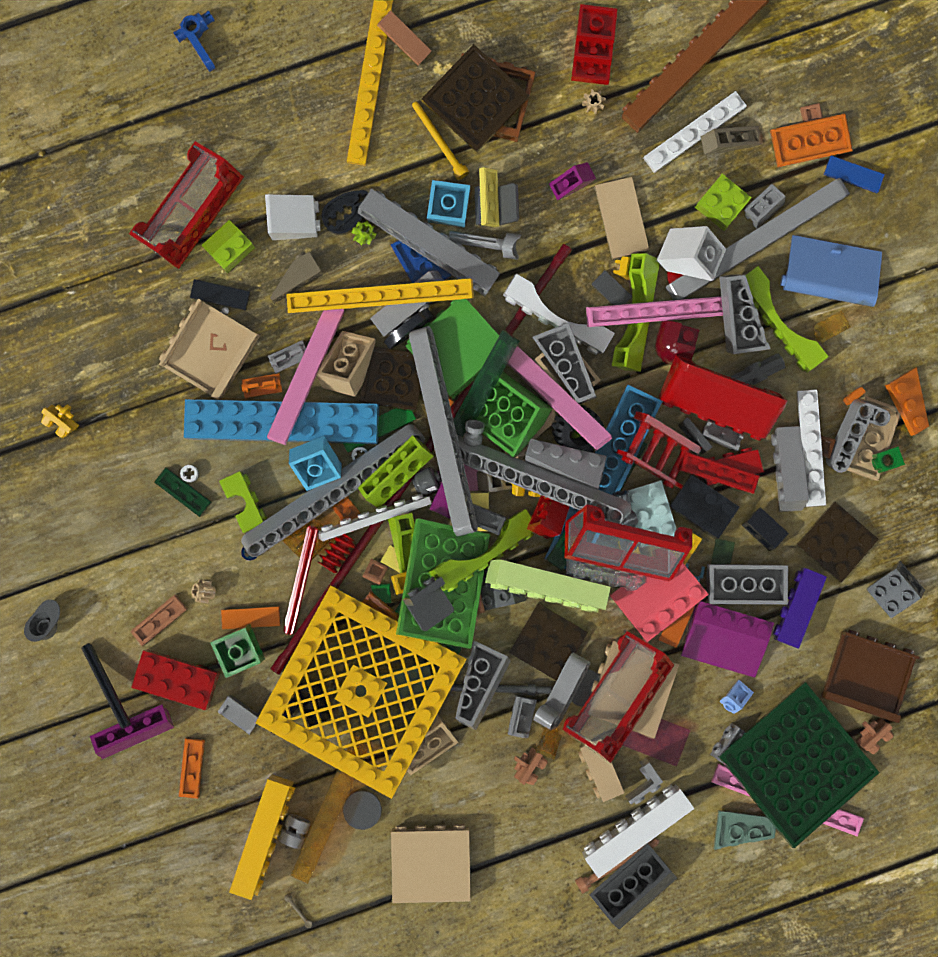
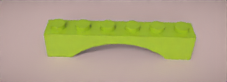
M631 254L628 273L632 287V303L653 302L660 265L656 257L649 254ZM649 322L628 324L625 334L615 346L612 361L613 367L625 371L641 372Z
M759 266L745 275L753 297L754 306L762 314L761 319L767 326L770 325L772 327L774 336L779 341L782 340L786 345L784 347L790 356L793 355L796 358V364L802 371H811L829 357L817 341L809 340L796 334L781 321L771 300L770 280Z
M524 509L505 520L497 540L482 555L471 560L444 561L430 570L429 574L434 578L442 577L445 582L441 586L443 591L448 590L450 592L458 587L457 583L462 579L464 582L474 576V571L477 569L481 571L489 566L488 562L492 559L498 560L503 557L505 550L509 549L511 551L519 546L518 542L524 539L525 541L531 538L534 534L527 529L531 520L530 514Z
M412 513L388 519L400 573L406 572L415 526Z

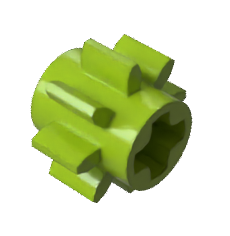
M368 221L364 223L358 222L352 230V234H355L353 240L360 243L361 246L366 243L370 245L372 239H375L376 233L373 232L375 226L369 224Z

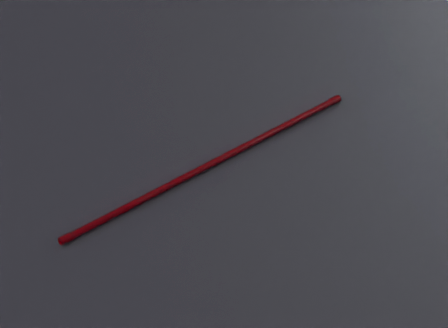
M562 244L553 257L552 262L534 286L538 296H540L560 265L564 263L571 253L572 249L566 244ZM523 307L519 308L500 336L506 343L527 315L521 310ZM480 376L461 392L452 405L453 420L471 396ZM432 436L426 443L431 453L434 450ZM415 475L392 495L383 506H387V508L393 506L394 502L401 498ZM385 520L368 527L284 651L270 669L278 675L281 674L330 585L336 589L339 588Z

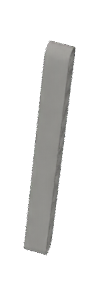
M840 178L834 180L726 248L714 280L848 196L850 193ZM683 275L665 288L673 300H681L712 281Z
M427 326L411 331L409 338L452 527L456 536H462L477 532L478 526L432 329Z
M413 424L403 427L342 468L341 478L311 489L247 532L242 537L241 542L248 555L251 557L261 555L356 491L412 435L424 443L425 438Z
M457 435L463 464L578 510H581L587 504L597 506L604 512L606 521L620 524L631 513L630 504L621 498L518 458H513L487 446L467 445L463 442V437Z

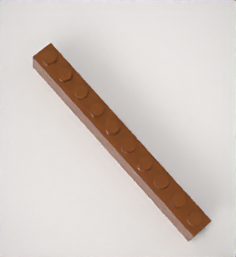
M731 0L728 4L729 7L725 11L722 9L715 16L716 20L712 24L709 22L702 29L703 33L699 37L696 35L689 42L690 46L686 50L682 49L675 56L677 59L673 63L669 62L662 69L663 73L659 77L656 75L649 82L650 86L646 90L643 88L636 95L637 99L633 103L629 102L622 109L624 112L621 118L638 133L770 0Z

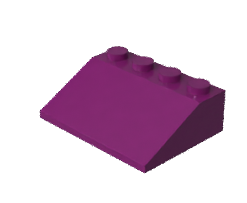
M700 601L694 607L681 656L755 678L769 643L774 623Z

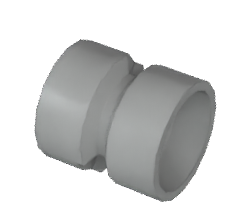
M288 813L284 823L286 828L281 830L278 841L289 847L301 849L305 840L303 835L307 834L311 822L301 816Z

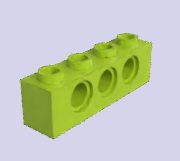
M412 435L358 489L368 502L377 508L381 507L434 456L424 443Z

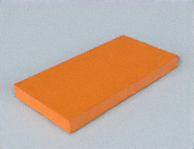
M846 114L770 130L777 168L853 151Z

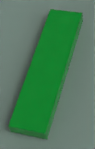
M395 408L380 415L378 439L415 421L416 418L413 412ZM343 443L347 453L352 452L357 447L366 445Z

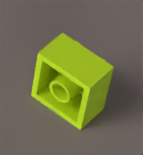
M721 174L695 208L725 231L752 197L725 175Z

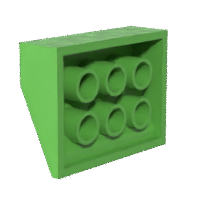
M485 367L460 416L466 421L478 420L484 423L485 427L482 434L513 458H516L529 443L530 439L545 424L553 408L501 369Z

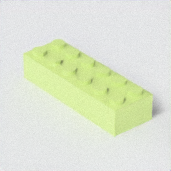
M504 560L490 561L485 583L491 584L490 588L509 589L510 593L526 595L527 593V597L534 599H544L545 597L546 602L560 604L563 602V606L571 608L581 607L583 611L597 613L599 610H606L611 588Z

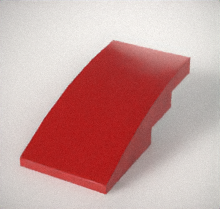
M580 4L571 81L609 85L617 8Z

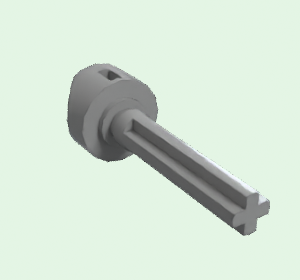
M450 231L449 240L463 245L502 250L503 258L518 260L519 255L516 251V242L522 235L506 233V237L503 240Z

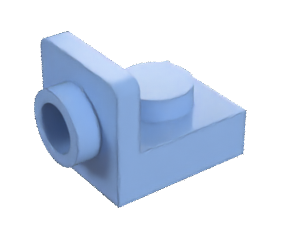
M738 680L727 695L720 700V703L723 704L727 711L735 714L744 707L754 692Z

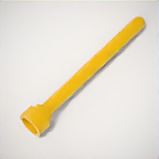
M413 102L412 107L453 166L455 178L458 181L465 178L470 173L466 165L458 162L419 102Z

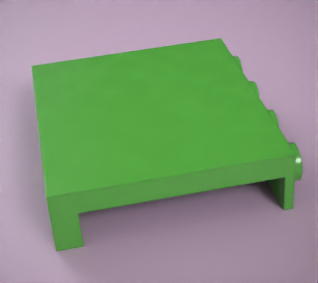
M467 299L453 300L450 303L451 306L446 310H441L432 323L428 322L422 327L429 326L433 331L447 394L452 400L477 379L485 367H490L510 349L508 344ZM409 339L406 348L413 354Z

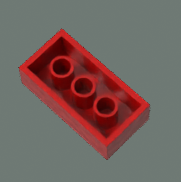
M146 649L142 651L131 688L207 710L210 707L220 671Z

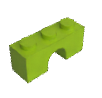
M239 471L219 481L227 499L241 496L246 502L244 511L235 516L244 534L267 519L263 508L259 509L257 502H259L255 491L251 492L249 487L251 481L247 474Z

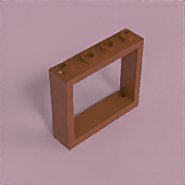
M488 57L509 77L527 81L525 92L530 97L535 78L534 71L527 69V67H514L509 62L499 63L495 59ZM529 99L520 108L515 129L502 126L493 136L518 142Z

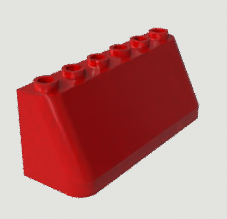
M675 355L659 394V399L663 401L662 404L669 408H673V406L679 407L680 411L690 415L691 412L698 414L697 417L704 421L714 420L718 426L726 428V425L733 427V431L739 434L749 433L751 438L759 441L762 438L766 439L788 402L778 392L767 388L761 389L699 366L694 361L679 355Z

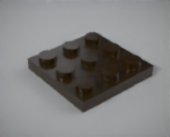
M374 346L362 385L360 403L378 404L379 406L417 412L421 387L413 354L411 352Z
M834 501L796 545L836 580L842 583L879 539Z
M537 603L509 653L557 681L569 656L573 652L576 654L588 632Z

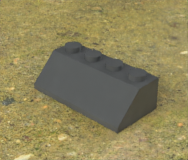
M647 843L589 895L611 923L620 930L673 883L677 877Z

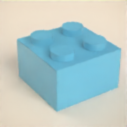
M432 180L427 222L465 228L470 185Z
M324 436L290 449L288 464L306 491L341 478L342 463Z

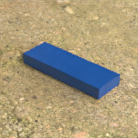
M830 156L823 175L834 179L840 178L848 184L878 193L885 174Z

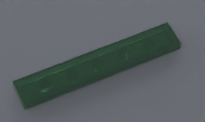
M502 330L454 418V425L458 436L463 437L464 433H466V421L476 420L520 342L505 330Z

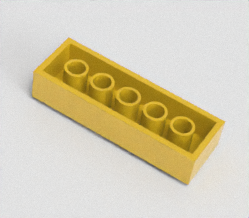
M273 774L267 779L229 893L252 900L261 891L264 880H261V878L265 876L270 862L267 861L268 857L271 858L277 843H274V839L278 838L283 827L280 821L286 817L289 806L286 805L287 801L290 802L295 791V787H292L294 781Z

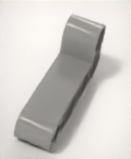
M855 399L851 403L835 437L836 441L830 459L826 458L827 465L839 473L845 472L853 460L869 423L885 426L890 421V413L878 405L863 399ZM864 406V410L860 413L861 407Z
M574 652L569 656L546 703L537 710L534 721L549 730L559 726L590 666V661Z

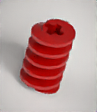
M347 534L334 537L333 539L336 543H328L331 549L324 548L327 555H319L322 562H317L332 573L338 572L335 566H342L339 560L346 561L344 553L351 554L348 547H356L353 543L355 540Z

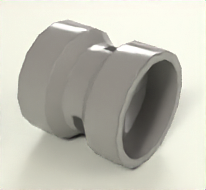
M478 420L466 421V433H464L463 442L470 446L481 445L483 439L481 433L484 432V423Z

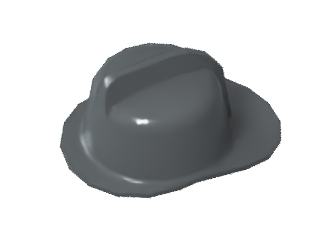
M44 601L26 622L24 635L28 640L37 642L50 639L55 635L58 628L57 621L60 617V606L56 601Z

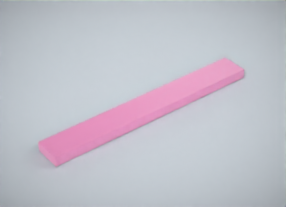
M718 296L586 307L587 327L723 316L722 298Z
M344 309L322 312L267 435L269 440L286 445L317 376L316 373L321 367L344 315Z
M514 342L509 345L510 349L500 358L586 441L598 450L612 439L611 434Z
M717 763L711 782L749 796L727 767ZM838 809L823 824L858 837L864 818Z

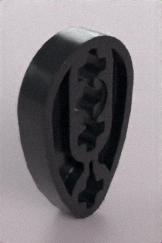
M365 190L350 191L330 200L322 211V221L325 228L330 233L340 236L352 232L357 223H361L364 219L363 216L358 214L359 206L362 203H359V196L365 197L368 195V192ZM345 207L348 209L352 208L351 215L346 213L343 216V221L340 219L336 221L335 227L333 225L328 226L329 219L335 220L337 213L343 214L345 212Z
M428 308L422 310L394 331L384 343L390 350L407 340L411 331L420 329L430 322L434 315Z

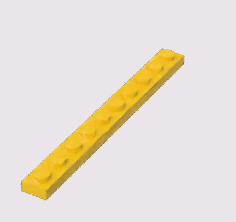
M374 0L347 156V163L366 166L388 37L377 24L390 10L392 11L394 0Z
M473 279L287 294L288 313L474 299Z

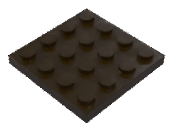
M473 44L423 96L421 101L473 150L478 152L529 99V95Z

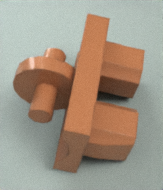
M881 717L877 721L873 720L870 724L864 721L862 725L865 729L860 732L861 736L855 741L866 751L875 754L879 751L880 746L877 742L881 738L887 742L894 737L891 731L892 726Z
M532 747L529 753L524 752L521 758L518 756L514 757V760L518 762L514 768L517 770L514 777L524 785L525 783L534 785L538 779V776L533 773L535 767L544 769L548 761L537 749Z

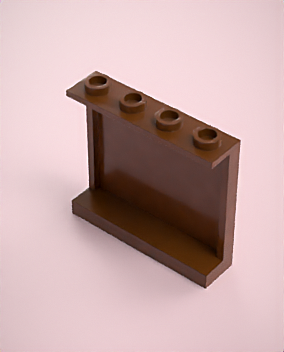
M850 629L848 632L842 631L821 697L899 723L901 718L898 715L915 660L920 659V657L914 655L915 651L903 648V651L896 649L897 645L885 642L883 645L877 643V638L867 635L865 639L859 636V632Z

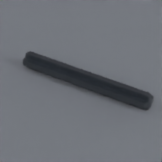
M90 643L83 645L81 649L122 729L129 727L131 721L93 646Z

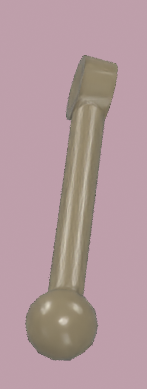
M290 894L285 895V901L289 902L303 919L305 927L311 928L312 921L304 916L293 902Z

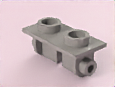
M302 340L269 355L268 358L275 373L300 363L306 347Z
M731 723L724 730L720 741L713 746L710 755L723 763L718 755L743 735L745 731Z

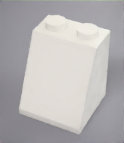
M265 195L268 234L272 241L318 237L317 231H321L320 220H316V213L319 212V203L315 201L313 195Z
M707 226L673 228L668 232L657 261L668 272L713 281L726 248Z

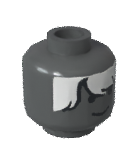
M432 467L418 471L413 479L416 491L418 493L421 492L423 495L439 490L440 482H442L440 472H435Z

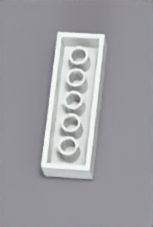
M676 784L662 790L663 794L659 797L654 796L646 802L648 805L642 809L640 807L635 809L631 813L632 816L630 818L620 820L615 824V829L605 831L599 836L600 839L594 843L592 841L584 847L582 852L584 859L598 878L694 809Z

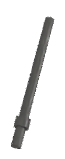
M454 683L450 691H462L464 684ZM528 684V686L499 685L496 692L528 693V695L550 694L551 686H536V684Z

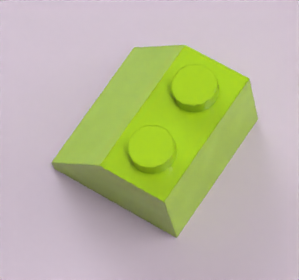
M230 220L201 245L227 273L255 249L252 242Z

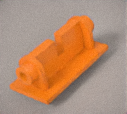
M280 373L242 379L241 387L245 398L283 392Z

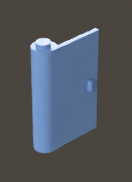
M792 235L788 270L786 275H782L780 286H783V290L874 307L878 297L882 252Z

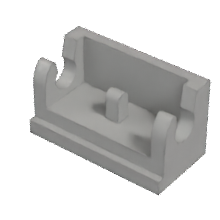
M771 184L744 209L746 218H750L753 221V226L758 229L785 204L786 196Z
M710 419L706 421L702 431V435L707 440L734 452L739 450L740 442L744 438L743 434H739L728 427L718 426L715 424V421Z
M232 695L227 697L218 710L219 714L249 735L257 725L255 722L259 714Z
M518 695L515 696L507 732L508 735L526 739L529 737L537 700Z

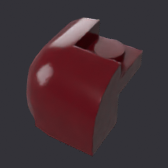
M661 321L655 339L657 355L663 362L672 365L675 355L692 360L700 330L674 321Z

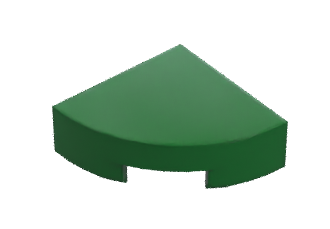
M390 584L371 585L372 592L379 599L386 603H392Z

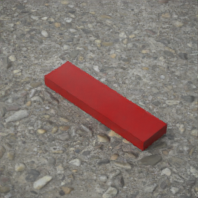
M685 452L680 471L751 494L755 493L760 475L689 452Z

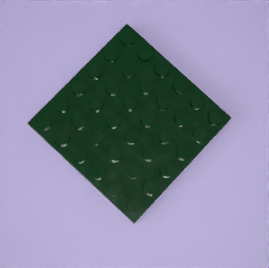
M806 682L801 683L718 755L719 759L792 848H796L880 773Z

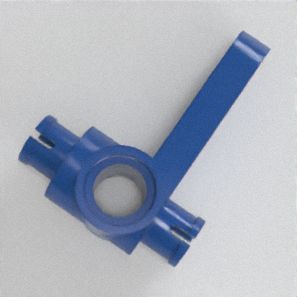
M207 11L202 15L198 12L195 15L186 16L179 24L181 28L173 33L179 43L188 38L208 71L211 72L216 67L198 40L203 32L209 29L207 25L215 21L210 12ZM190 25H197L195 30H188Z

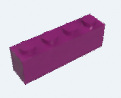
M160 705L130 718L131 725L125 729H122L118 723L91 735L90 739L95 754L104 759L173 729L174 725L169 711L163 705Z

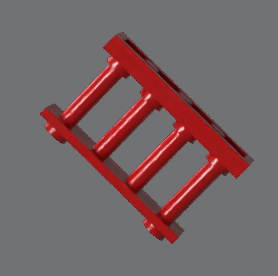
M637 411L634 419L640 422V427L628 451L625 452L618 449L616 453L622 456V461L631 465L634 463L663 480L662 484L671 489L673 487L682 489L683 485L675 481L680 471L685 452L699 454L702 447L649 414ZM652 429L654 430V435L640 460L634 455L646 431ZM665 437L667 438V445L656 467L653 468L648 463L660 439ZM678 445L681 452L669 476L662 473V470L674 446Z

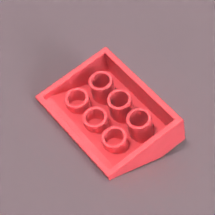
M673 552V571H674L675 568L677 567L678 563L680 562V559H679L678 556ZM682 563L674 578L670 581L635 575L612 593L610 597L642 638L649 642L709 594Z

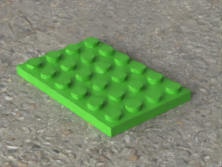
M416 519L396 635L471 649L484 569L474 571V576L465 582L463 579L457 583L458 587L450 592L448 590L443 591L452 604L454 611L428 631L421 630L403 599L408 596L407 593L412 589L423 586V582L431 577L429 571L447 560H471L482 555L488 550L490 534L477 531L456 536L451 525Z

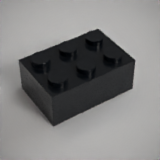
M693 475L688 476L683 483L682 489H679L669 504L672 511L714 539L720 538L740 508Z

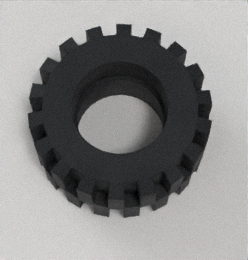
M581 404V407L603 427L604 424L600 420L601 418L593 410ZM561 415L555 416L556 423H552V427L555 430H552V435L555 437L554 439L558 445L591 453L594 452V447L582 436L571 439L569 434L572 426Z

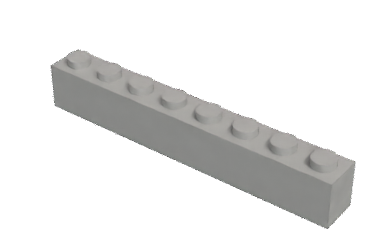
M371 189L359 206L358 214L457 279H473V289L483 296L487 295L500 273L496 267L491 264L487 265L481 261L478 255L470 254L464 246L449 240L450 238L446 234L438 233L432 225L417 219L414 213L406 212L400 204L385 198L382 192Z

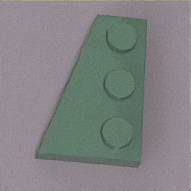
M718 810L713 849L717 850L743 843L775 838L776 828L766 816Z

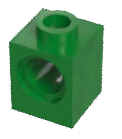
M899 446L872 455V465L878 473L905 465ZM885 455L890 458L888 466L883 463Z

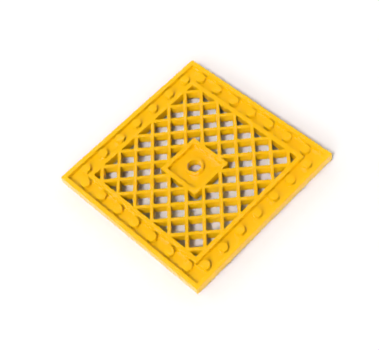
M330 585L255 723L392 799L467 659L436 642L396 635L397 621ZM339 612L344 615L341 617H337ZM349 618L362 625L352 627ZM346 619L348 629L339 631L336 621ZM333 624L335 633L327 635ZM366 627L378 634L369 636ZM363 628L365 638L355 640L353 631ZM350 632L352 642L342 644L340 634ZM337 636L339 646L329 648L327 638ZM383 636L395 643L386 646ZM380 637L382 647L373 650L370 640ZM324 641L326 650L318 652L322 642ZM367 641L369 651L359 654L357 644ZM353 645L356 655L346 658L344 648ZM397 646L399 656L389 659L387 649ZM400 646L412 652L403 655ZM340 649L343 659L333 662L331 651ZM384 650L386 660L376 663L374 653ZM327 653L330 663L320 666L318 655ZM370 654L373 664L363 667L361 657ZM414 655L416 666L406 668L404 658ZM417 655L430 662L419 664ZM357 658L359 667L353 665L349 669L347 661ZM313 659H315L317 667L308 669ZM401 660L403 670L393 672L391 662ZM344 662L347 672L337 675L334 665ZM388 664L390 674L380 676L377 666ZM434 664L440 667L437 673ZM431 665L434 675L424 678L421 667ZM331 666L333 676L324 679L321 669ZM374 667L376 676L366 672L365 670ZM418 669L420 679L410 682L408 671ZM318 670L320 680L311 683L308 673ZM405 673L407 683L397 686L394 675ZM305 675L307 684L299 686ZM347 676L340 687L338 678ZM391 677L394 687L385 689L388 683L381 679ZM434 678L427 690L425 681ZM335 680L337 690L327 692L325 682ZM422 682L424 692L414 695L412 684ZM322 684L324 694L314 696L312 686ZM360 685H363L367 690L363 697H359L356 694V689ZM408 686L411 696L401 699L398 689ZM308 687L311 698L301 700L299 690ZM395 690L398 700L388 703L385 693ZM337 693L335 700L341 703L331 706L329 695ZM296 694L298 702L289 704L293 695ZM382 695L384 704L375 707ZM424 696L418 707L415 698ZM325 697L328 707L318 710L315 699ZM412 699L415 710L405 712L402 702ZM312 701L315 711L305 714L302 703ZM399 703L402 714L392 716L389 706ZM299 705L301 715L292 718L289 707ZM342 706L345 716L335 719L333 708ZM346 706L357 711V713L348 715ZM386 707L388 718L378 720L376 710ZM285 710H286V713H287L288 718L285 717V716H283ZM329 710L331 721L322 723L319 713ZM373 712L375 722L365 725L363 715L369 718ZM415 713L410 724H408L406 715ZM316 714L318 724L309 727L306 717ZM359 715L362 726L352 728L349 718ZM403 717L405 727L396 730L393 719ZM302 718L305 727L294 722V720ZM346 719L349 730L339 732L336 722ZM390 721L392 731L382 734L379 723ZM333 723L335 734L326 736L323 726ZM376 725L379 735L369 738L366 727ZM319 727L322 737L310 730ZM363 729L366 739L356 742L353 731ZM406 730L399 743L397 733ZM350 733L352 743L343 746L340 735ZM393 734L396 745L386 747L384 737ZM337 737L339 746L327 739ZM380 738L383 749L373 751L370 741ZM367 742L370 753L360 755L357 745ZM353 746L356 755L348 752L345 748ZM396 748L390 759L387 750ZM384 751L387 762L377 765L374 754ZM371 756L373 765L361 758ZM387 765L384 771L379 769V767Z

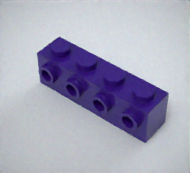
M801 568V570L796 572L794 577L796 583L794 588H791L788 592V605L782 608L780 624H776L773 635H775L774 640L799 649L827 576L807 568Z

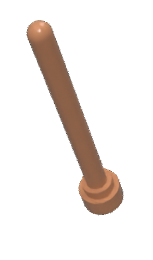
M654 838L648 844L651 848H654L659 844V840ZM640 849L600 878L594 873L587 878L585 876L576 879L575 882L581 893L584 894L589 891L588 888L592 887L591 884L620 868Z

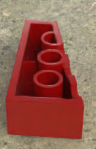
M541 495L527 529L545 539L560 535L570 506Z

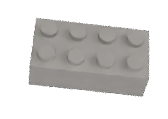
M707 564L706 592L709 595L706 596V603L788 605V566Z

